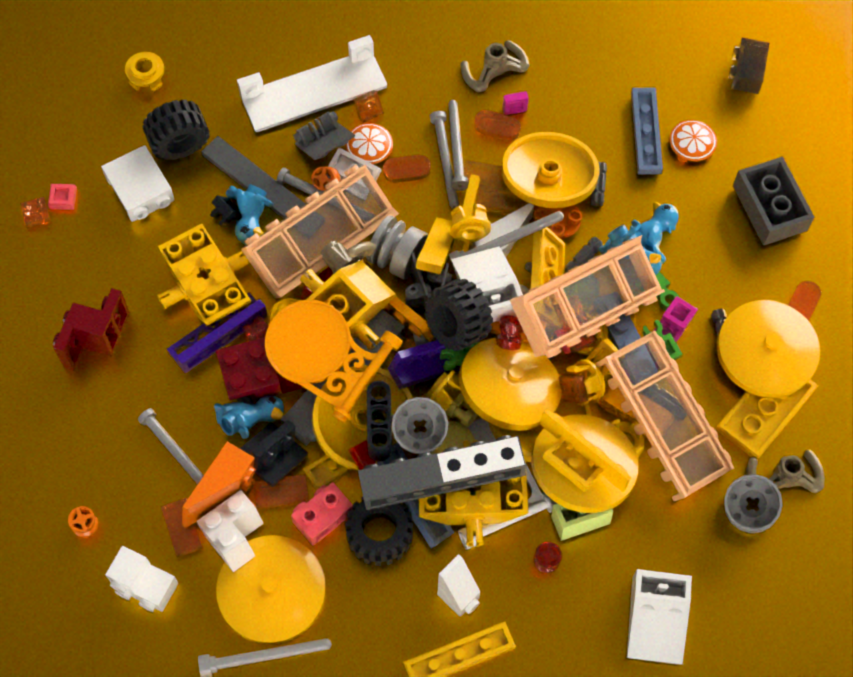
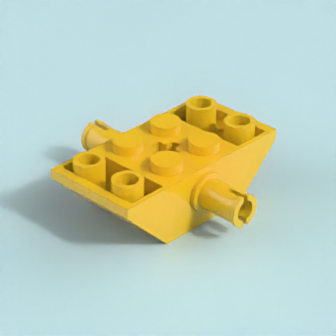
M202 223L158 246L176 282V286L157 295L164 309L185 299L192 307L196 316L208 326L251 302L234 274V271L250 263L242 251L229 258L223 257Z
M362 260L339 269L325 283L312 269L307 270L308 277L303 274L300 281L313 294L306 300H318L328 303L336 309L338 307L342 308L339 312L343 315L349 326L351 337L356 336L369 351L374 349L375 347L369 339L378 345L380 337L366 324L396 297V294Z
M470 440L463 442V448L470 446ZM527 475L420 498L419 517L445 525H466V545L474 547L473 536H476V547L482 546L484 544L482 524H501L528 514ZM470 492H476V495H470Z

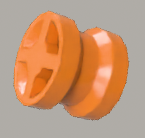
M320 166L313 171L311 181L316 189L325 191L327 190L325 188L327 182L329 183L335 178L340 181V174L333 167Z
M86 506L74 508L68 516L70 528L79 537H90L98 530V519L93 511Z

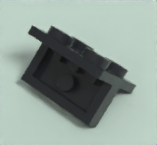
M289 420L279 428L273 423H269L239 448L255 457L253 466L256 469L255 474L271 487L275 486L308 457V452L295 442L296 426Z

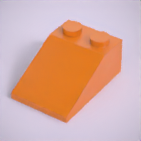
M226 442L183 505L182 525L187 528L239 490L247 492L254 481L252 477L256 471L253 467L255 457Z

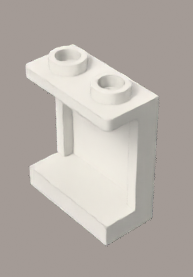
M145 145L101 166L107 182L113 187L131 222L143 219L149 213L159 208L163 209L175 200L170 185Z

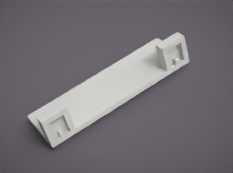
M368 35L348 42V57L263 85L259 72L237 79L240 98L255 132H260L387 88V82L374 57V44L371 36Z

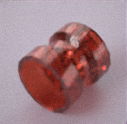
M510 315L502 316L499 322L501 331L497 334L496 344L507 350L520 349L523 340L521 333L524 331L518 318Z

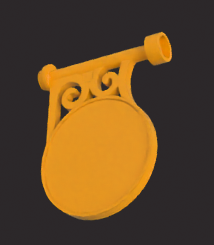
M302 300L284 307L272 319L265 336V351L269 362L279 375L301 385L334 406L332 416L345 424L347 420L350 421L352 419L349 412L391 350L398 351L403 341L392 332L386 330L380 338L383 345L377 353L365 351L354 342L345 318L336 308L318 300ZM354 359L359 360L358 363L354 362L356 369L364 367V359L371 361L364 372L352 371L349 363ZM343 367L345 372H341L339 370ZM337 379H342L346 383V388L342 395L333 397L312 384L327 380V388L331 393L336 394L343 390V385L338 383L337 387H333V383Z

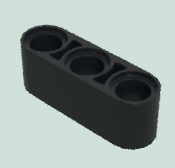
M374 381L367 388V452L372 460L381 462L388 459L391 455V389L384 381ZM381 396L383 398L375 399L374 397ZM377 419L384 420L381 423L375 422ZM376 443H383V444H385V445L378 447V446H375L374 444H376Z

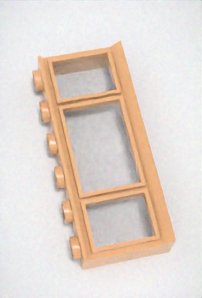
M357 165L352 166L344 172L346 177L340 181L335 178L325 185L327 190L319 195L316 191L305 199L307 204L301 208L297 205L285 213L287 217L281 222L277 219L265 226L267 230L260 236L255 233L244 241L246 246L241 249L274 298H281L302 283L300 281L301 276L305 274L308 277L307 270L312 269L316 273L327 265L321 255L322 249L327 244L337 241L348 250L376 231L387 216L396 217L399 214L367 169V165L359 168Z
M642 235L622 242V245L607 250L606 253L589 259L587 263L568 270L569 272L554 277L543 285L530 289L524 295L510 299L535 357L546 355L547 358H551L561 353L560 348L564 345L567 348L581 342V336L585 334L587 337L601 331L600 326L605 324L607 327L620 321V315H631L639 311V305L647 306L658 300L656 296L665 292V290L661 289L641 245Z
M655 330L596 363L598 368L606 364L613 377L608 380L610 388L615 389L619 387L626 399L625 402L621 403L623 411L627 413L632 410L639 422L638 425L634 426L635 432L639 436L645 433L652 445L647 450L648 455L652 459L659 457L665 468V471L660 473L661 478L665 482L672 480L679 492L672 496L673 501L686 498L691 493L734 469L731 463V456L721 446L717 432L709 425L703 408L697 404L692 395L690 385L683 380L679 373L678 364L670 357L664 340Z

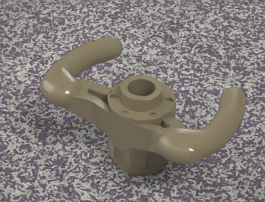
M507 40L504 46L500 43H493L485 49L484 68L479 80H475L472 77L467 61H462L460 66L461 74L468 86L476 92L486 91L490 80L510 70L524 73L528 70L530 64L524 50L518 44ZM507 49L511 50L519 60L507 55Z
M332 241L322 249L321 255L334 274L339 269L356 263L361 258L371 256L376 250V244L370 241L362 242L347 250L341 243Z
M806 450L804 457L814 471V478L804 471V463L797 456L791 455L780 459L769 480L775 481L774 484H776L778 489L802 486L812 493H818L824 488L825 476L817 456L813 451ZM755 457L749 458L746 475L756 474L758 460Z

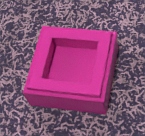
M527 91L504 95L502 106L504 115L527 111L529 100Z

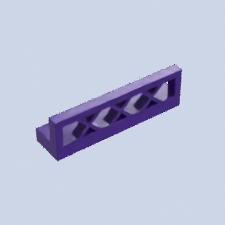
M249 292L247 295L251 300L250 306L241 312L239 308L235 313L232 312L208 326L203 323L168 347L167 351L186 374L216 353V350L222 349L268 317L264 303L260 299L256 300ZM224 318H231L227 322L219 326L221 320H223ZM209 332L208 335L199 340V336L202 333ZM184 346L189 347L179 355L176 353V351Z
M435 340L396 353L387 369L399 390L438 378L444 372L449 374L452 371H447L443 368L445 361L449 359L440 360L441 351L447 349L444 344L441 345ZM461 365L456 366L453 370L455 372L460 371Z

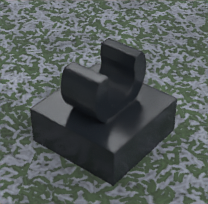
M217 195L211 202L216 208L212 210L210 216L218 218L222 214V219L218 223L220 226L225 227L231 220L239 221L242 218L239 208L230 198Z

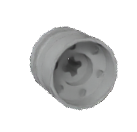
M389 215L375 231L371 242L376 244V250L371 256H366V260L373 265L377 263V266L381 269L390 263L389 272L403 280H407L411 276V254L414 253L417 261L428 233L414 226L405 232L406 223L402 220L397 222L396 217Z
M416 397L406 400L397 408L392 420V431L395 440L412 454L430 453L441 446L447 436L448 420L445 411L438 403L429 398ZM416 420L418 422L426 421L425 428L427 431L425 433L422 431L414 432L416 427L413 423Z
M757 474L744 475L734 480L727 489L724 499L725 514L730 523L737 529L747 533H760L772 527L779 518L783 506L781 493L776 484L767 477ZM757 499L759 501L757 505L759 510L751 509L748 511L746 509L748 505L746 500L754 501Z

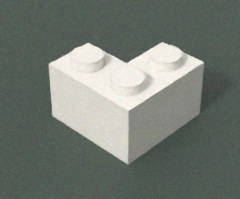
M239 490L197 520L207 540L233 572L255 557L245 537L263 524L253 503L242 490Z
M124 546L121 547L105 574L111 582L110 586L116 590L115 593L126 600L133 597L140 601L139 605L151 612L154 609L163 612L178 585L175 576L151 565L147 557Z

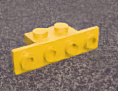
M546 409L542 413L540 425L558 440L544 453L543 459L583 492H586L601 475L624 492L631 479L627 470L622 465L616 464L609 459L601 448L595 447L588 442L580 431L573 430L564 422L560 415Z

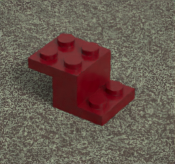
M111 288L109 295L105 296L102 301L101 310L73 302L70 310L65 312L60 333L55 335L53 340V348L64 368L74 371L83 348L108 356L113 355L130 313L122 291Z
M265 337L216 350L229 401L255 394L257 401L266 395H273L281 399L307 391L301 385L283 378L272 367L265 351Z

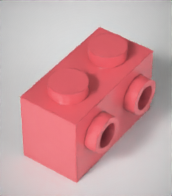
M332 482L328 486H321L314 493V497L307 503L304 501L297 505L291 517L293 524L309 543L314 546L347 519L348 511L353 510V504Z

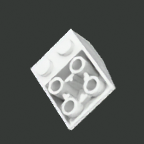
M500 246L451 259L457 279H467L468 282L472 281L476 284L477 288L483 291V295L487 297L488 305L492 310L493 322L517 316L510 299L523 294L518 280Z
M636 570L632 577L627 658L683 664L691 602L692 576Z

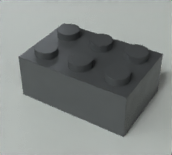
M783 156L738 171L733 187L763 246L808 231L815 217Z

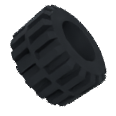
M174 100L169 103L166 102L153 109L143 121V131L152 153L155 154V157L162 160H176L192 155L200 150L210 137V131L202 112L193 101Z
M456 279L431 291L427 295V301L424 304L427 325L430 327L432 335L437 338L441 345L444 344L445 348L452 349L453 351L462 350L486 338L488 333L491 332L493 318L491 316V307L488 305L489 301L487 297H484L483 291L477 288L476 284L472 281Z
M361 497L360 503L356 501L352 505L353 510L348 511L345 528L351 551L355 552V556L359 560L364 558V563L369 565L371 561L375 562V566H381V562H386L387 565L393 564V559L395 558L400 560L403 557V552L407 553L413 539L412 514L408 512V506L405 503H397L366 510L363 497ZM385 518L394 524L396 530L390 538L383 541H375L365 535L364 527L372 519Z

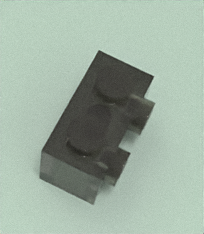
M742 37L739 46H734L732 60H735V65H731L728 79H732L731 89L759 94L764 81L769 42Z

